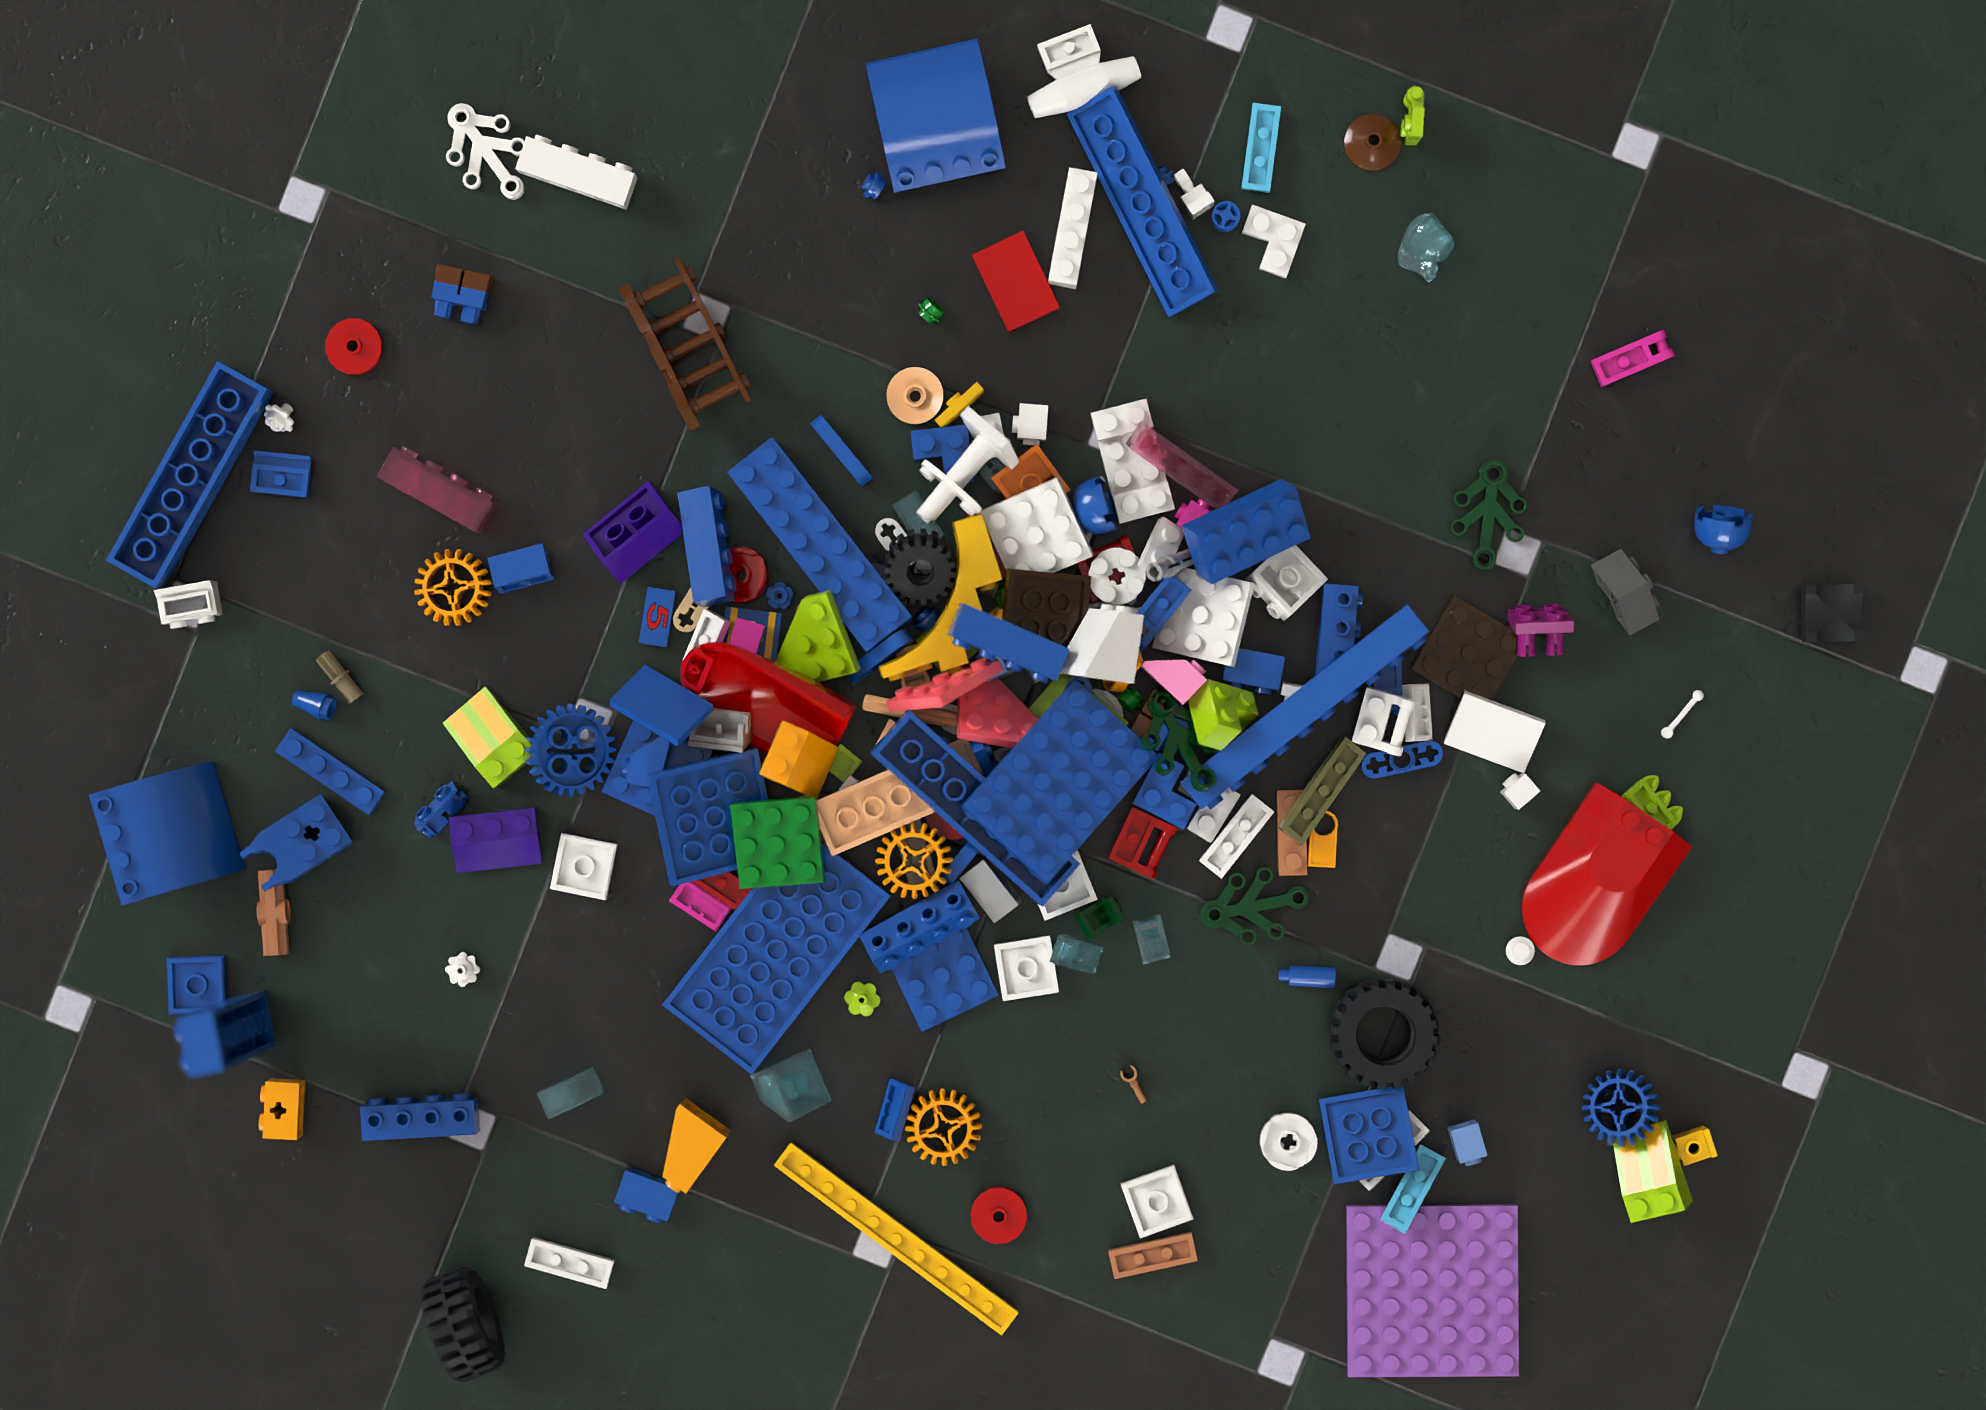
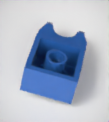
M320 794L261 831L251 845L239 854L242 859H245L250 855L268 853L276 859L277 869L267 882L261 885L264 892L277 885L291 883L352 845V840ZM309 828L312 830L318 829L320 831L317 834L319 839L313 841L311 838L306 840L304 838V835L307 834L306 830Z

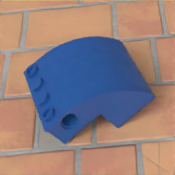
M977 39L866 63L894 193L1006 168Z
M214 761L173 770L89 795L121 905L246 869L244 860L239 854L241 850Z

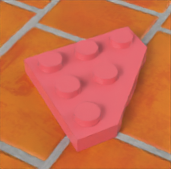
M986 658L974 661L969 667L952 674L944 672L933 677V680L912 688L911 686H906L895 691L896 696L886 701L890 712L943 707L1002 672L1003 668L999 660L987 661Z
M964 664L963 669L969 667L970 664ZM1000 679L989 682L985 681L957 698V739L1013 748L1038 720Z

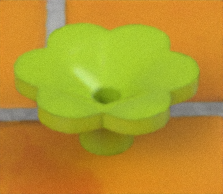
M855 982L851 990L846 992L844 996L845 1001L849 1004L850 1013L854 1015L861 1013L863 1016H870L873 1013V1009L880 1003V997L876 994V987L871 983L864 985L862 982ZM859 998H864V1002H860Z

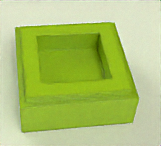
M840 744L829 772L844 783L850 775H853L863 761Z

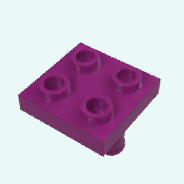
M1546 604L1544 608L1533 609L1530 605H1518L1515 609L1508 610V622L1514 632L1518 634V656L1526 657V653L1529 657L1535 656V634L1546 633V655L1555 656V652H1557V655L1564 654L1563 633L1574 632V620L1564 607L1561 608L1559 604Z

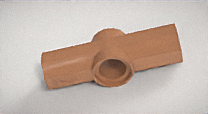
M276 869L258 871L260 900L257 902L258 924L262 927L263 956L290 954L288 924L290 923L291 910L289 900L286 899L285 884L277 885L266 892L261 887L275 873Z

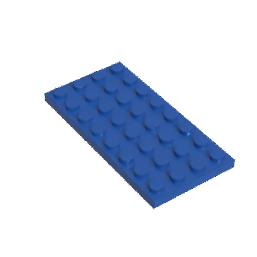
M823 841L821 842L826 881L823 883L752 888L662 1004L751 1075L891 896L890 893L841 855L831 856L827 844Z

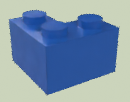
M966 425L910 431L914 461L943 459L945 475L970 446ZM974 476L967 484L974 483Z
M1157 752L1159 757L1150 766L1132 803L1184 830L1197 805L1172 791L1184 765L1173 760L1174 769L1168 775L1161 776L1157 774L1154 768L1155 763L1162 756L1161 753ZM1161 763L1162 768L1168 770L1167 765Z

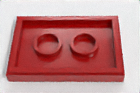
M1024 231L972 255L1008 333L1060 309Z

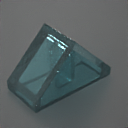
M1160 915L1132 921L1143 964L1171 957Z

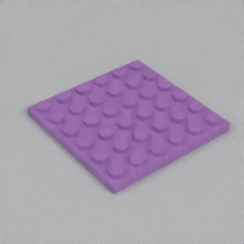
M1517 1204L1421 1205L1405 1234L1380 1221L1388 1205H1346L1348 1377L1519 1376Z

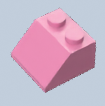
M1187 660L1143 661L1140 666L1164 690L1170 693L1180 705H1183L1207 680L1202 676L1206 671L1194 660L1190 663Z

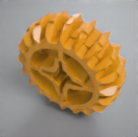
M450 549L445 550V559H443L440 553H434L436 563L426 559L425 564L429 567V570L418 569L420 574L425 575L424 579H415L416 584L423 585L422 589L414 591L415 595H424V598L418 601V605L424 606L428 604L429 606L425 609L424 614L430 615L435 611L433 621L439 622L442 616H444V625H450L452 617L454 618L455 625H461V616L467 622H472L470 612L472 611L476 616H480L482 613L477 608V605L488 606V603L482 600V596L492 595L491 591L484 590V586L491 585L492 581L482 580V577L489 573L488 569L478 571L477 569L482 565V561L478 559L471 564L473 554L468 553L462 559L463 551L459 549L456 550L454 558ZM454 564H460L468 569L474 580L462 581L458 576V572L455 571ZM446 566L444 580L440 584L432 586L436 573ZM453 579H455L454 583L466 585L464 587H459V589H456L454 592L455 595L453 596L451 591L440 590L441 588H447V586L452 585ZM475 589L472 600L461 609L460 604H462L463 594L468 590ZM444 594L448 598L449 604H451L452 611L440 607L433 595Z
M911 822V831H907L905 825L900 827L902 833L899 835L895 829L890 831L891 836L894 838L892 841L887 837L882 838V842L888 845L887 849L883 847L877 848V852L885 854L884 858H877L875 860L876 864L885 865V868L879 869L877 873L878 875L887 873L889 876L882 883L887 885L892 880L895 884L892 886L891 892L895 893L898 887L903 888L901 892V897L903 898L906 897L908 890H912L913 899L918 897L917 890H922L923 896L928 897L927 887L930 886L934 892H937L939 888L934 882L938 880L942 884L946 883L947 880L940 876L941 872L951 873V869L944 867V863H951L953 858L944 857L943 854L949 852L951 847L945 846L941 848L940 844L946 838L941 836L936 840L934 838L938 831L936 828L930 834L925 833L927 829L926 823H923L921 826V831L916 830V822ZM919 837L928 841L929 844L920 850H915L904 839ZM897 844L904 856V861L893 871L891 853ZM935 850L938 857V866L934 875L931 876L925 866V858ZM926 851L921 857L922 860L919 861L922 863L920 868L912 865L902 869L907 865L906 861L909 860L907 858L908 852L916 856ZM908 871H914L925 882L911 884L901 880L899 877Z
M944 1088L940 1089V1097L936 1098L935 1092L930 1090L929 1097L931 1100L929 1101L921 1095L919 1101L923 1106L920 1107L913 1103L911 1109L917 1115L908 1114L906 1118L914 1122V1124L905 1126V1131L914 1132V1134L907 1137V1141L913 1142L917 1140L918 1142L913 1146V1152H917L922 1148L924 1151L920 1158L924 1160L928 1154H931V1164L935 1165L937 1157H942V1166L947 1165V1157L950 1156L952 1162L957 1164L958 1157L956 1154L958 1153L964 1159L968 1158L965 1147L974 1151L976 1146L970 1140H980L981 1135L973 1132V1130L982 1129L981 1123H973V1120L980 1117V1113L974 1112L970 1114L969 1112L975 1107V1104L970 1102L964 1106L963 1103L966 1101L967 1096L963 1094L959 1100H956V1090L954 1089L951 1091L950 1097H945L946 1091ZM940 1105L955 1107L963 1116L949 1117L944 1113ZM932 1108L935 1122L920 1131L922 1116L927 1110ZM940 1117L946 1123L952 1124V1126L948 1127L947 1137L946 1134L941 1133V1131L938 1132L936 1129L939 1127ZM967 1124L966 1136L961 1143L955 1146L952 1137L953 1131L960 1128L961 1125ZM938 1137L943 1141L947 1149L935 1148L928 1144L924 1138Z

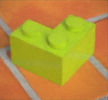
M1207 679L1188 699L1198 743L1218 750L1224 749L1258 716L1253 692Z

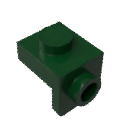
M1112 895L1099 899L1074 915L1087 940L1125 920L1121 905Z

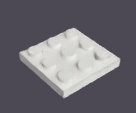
M1059 477L986 507L979 512L983 516L985 526L1005 569L1055 573L1088 559L1094 554Z
M1189 568L1179 570L1175 576L1191 588L1192 591L1155 635L1152 648L1235 667L1254 583L1227 577L1217 583L1210 584L1197 576L1196 570Z

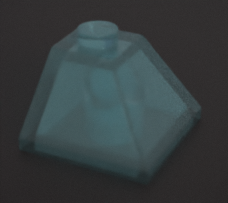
M811 1049L778 1061L750 1075L760 1101L788 1122H792L832 1101Z

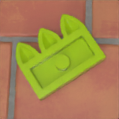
M1649 775L1637 781L1621 796L1670 830L1682 818L1683 808L1681 806H1672L1667 809L1671 799L1670 791L1655 793L1659 784V777L1656 775Z

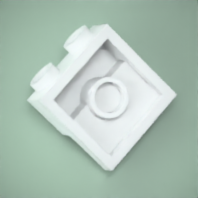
M1296 545L1267 558L1245 579L1247 582L1254 583L1252 596L1256 598L1261 597L1268 604L1266 607L1268 613L1276 619L1281 618L1283 621L1290 617L1328 580Z

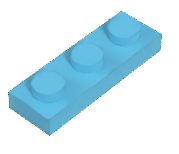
M1252 104L1241 186L1243 190L1270 192L1281 106Z
M1421 1144L1416 1152L1419 1170L1404 1174L1380 1221L1404 1234L1407 1232L1446 1159Z

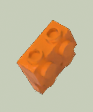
M1035 444L1017 457L1019 463L1012 470L1005 466L990 477L1006 499L1056 477H1059L1065 492L1068 493L1070 491V488L1038 444Z

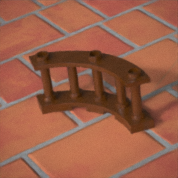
M679 257L675 259L680 271L679 274L641 293L640 291L634 293L629 283L620 287L619 290L641 334L644 333L643 335L650 347V351L661 373L665 376L668 383L667 386L689 430L692 431L700 427L696 415L700 414V410L739 390L746 403L751 401L747 389L751 388V385L744 372L739 374L722 340L727 336L720 322L714 324L693 283L697 281L694 271L690 265L685 267ZM685 283L687 284L695 301L657 320H654V318L648 320L643 310L647 306V302ZM701 311L710 330L672 349H669V347L663 349L657 337L661 334V330ZM714 340L716 341L723 358L686 377H677L672 367L676 363V359ZM729 368L734 378L733 381L696 400L693 398L688 400L686 392L690 391V387Z

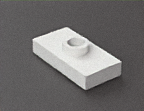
M1429 684L1402 685V696L1417 701L1415 709L1411 710L1405 731V742L1433 740Z

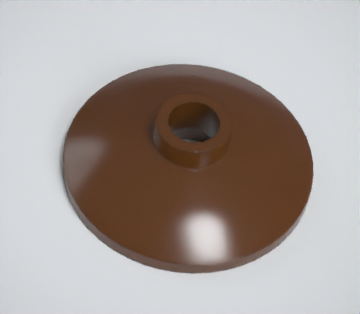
M1366 114L1355 119L1348 127L1344 137V148L1349 160L1357 167L1367 171H1377L1389 166L1398 156L1401 147V137L1398 128L1390 119L1379 114ZM1370 136H1376L1379 143L1373 146L1369 143L1368 139Z

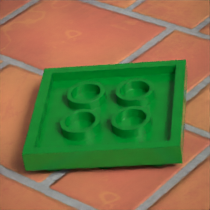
M816 796L730 804L740 889L823 883L826 881Z

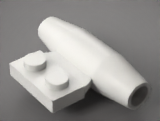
M1091 24L1037 44L1046 71L1055 81L1027 96V100L1034 118H1040L1072 111L1110 87L1117 86L1120 91L1142 77L1134 56L1100 63L1101 50Z

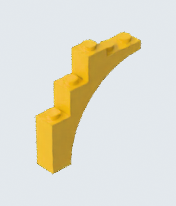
M975 514L952 522L956 541L957 575L954 578L955 584L946 606L932 629L915 646L899 657L878 666L882 678L888 677L889 681H894L905 677V671L916 668V672L933 668V662L937 663L938 669L941 672L946 670V672L952 674L963 670V665L969 663L965 649L952 644L954 638L947 636L948 630L960 603L982 611L975 588L980 587L981 592L997 587L996 582L1002 580L982 514Z

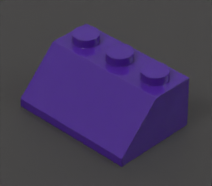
M647 481L582 535L602 564L622 583L671 542L675 541L683 533L682 522L651 483Z
M536 807L448 817L456 873L542 863Z

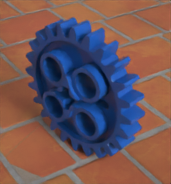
M568 703L566 710L563 706L557 705L556 714L547 709V719L537 717L540 723L539 728L530 727L535 733L534 737H526V740L532 743V747L525 748L524 751L530 753L532 757L525 760V763L534 765L529 773L534 776L539 775L535 782L540 785L545 783L544 789L550 792L554 789L555 794L562 795L564 790L565 794L573 797L574 790L578 794L583 795L584 786L594 790V780L603 783V779L600 776L601 772L610 773L609 769L605 767L606 763H614L615 761L608 757L609 753L616 751V748L609 746V743L615 740V737L606 735L610 731L611 726L602 725L605 720L604 717L600 715L595 717V710L589 709L586 712V706L580 704L576 709L574 704ZM560 729L561 738L558 742L554 743L553 734ZM584 729H587L588 738L581 742L580 734ZM572 746L580 749L594 748L592 752L569 751L567 754L562 751L547 753L548 748L571 749ZM586 757L588 760L585 769L580 770V761ZM560 758V767L553 771V761Z

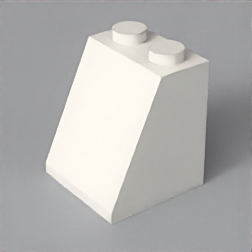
M1101 604V609L1089 608L1067 647L1070 650L1060 673L1134 684L1144 615L1134 614L1132 607Z

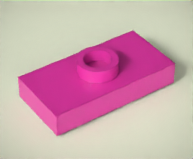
M694 882L680 884L669 900L716 932L732 909Z

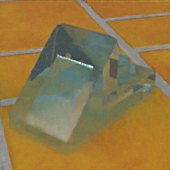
M1061 934L1057 937L1049 962L1095 974L1103 947Z

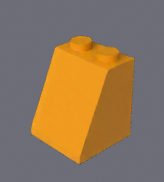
M782 721L759 774L808 797L816 796L818 798L839 747L806 730Z
M686 1097L676 1109L663 1177L667 1180L665 1184L677 1193L680 1191L687 1193L731 1131Z

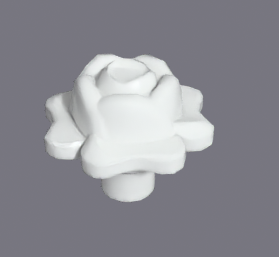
M286 403L281 408L276 404H273V406L266 405V412L264 413L266 425L270 426L271 430L275 432H291L294 421L289 415L293 412L292 407Z
M461 952L458 956L449 958L450 965L445 968V971L449 974L451 983L455 984L458 982L459 986L464 987L467 983L477 980L475 974L480 972V967L476 964L475 956L467 957L465 952Z

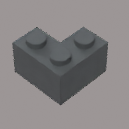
M1619 549L1591 565L1597 584L1610 599L1616 619L1629 636L1660 620L1656 609L1659 607V602L1653 592L1650 591L1654 588L1646 573L1641 575L1639 572L1640 568L1632 556L1628 558L1622 549Z

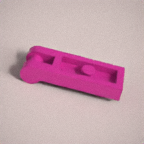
M1665 330L1656 332L1591 360L1590 362L1601 387L1675 356L1673 349H1669L1665 340L1667 338ZM1654 343L1658 354L1652 356L1648 345Z

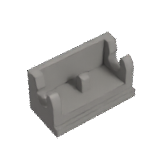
M713 708V711L689 735L688 746L743 753L752 741L751 713Z
M986 857L959 878L994 923L1017 907L1023 900L1004 874Z

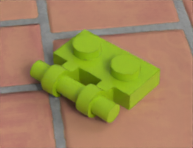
M1413 86L1407 91L1403 99L1405 107L1408 108V115H1405L1404 120L1402 119L1400 135L1405 137V145L1416 146L1423 137L1425 108H1423V90L1418 86Z

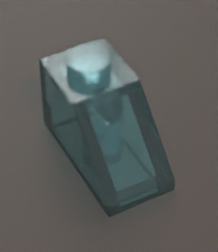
M917 490L892 505L907 530L914 529V533L918 534L920 533V528H926V534L930 535L932 530L938 532V539L942 536L945 537L936 521L933 522L931 520L927 524L916 514V511L924 503Z
M591 1067L541 1089L537 1095L547 1118L551 1119L603 1094L604 1090L594 1067Z

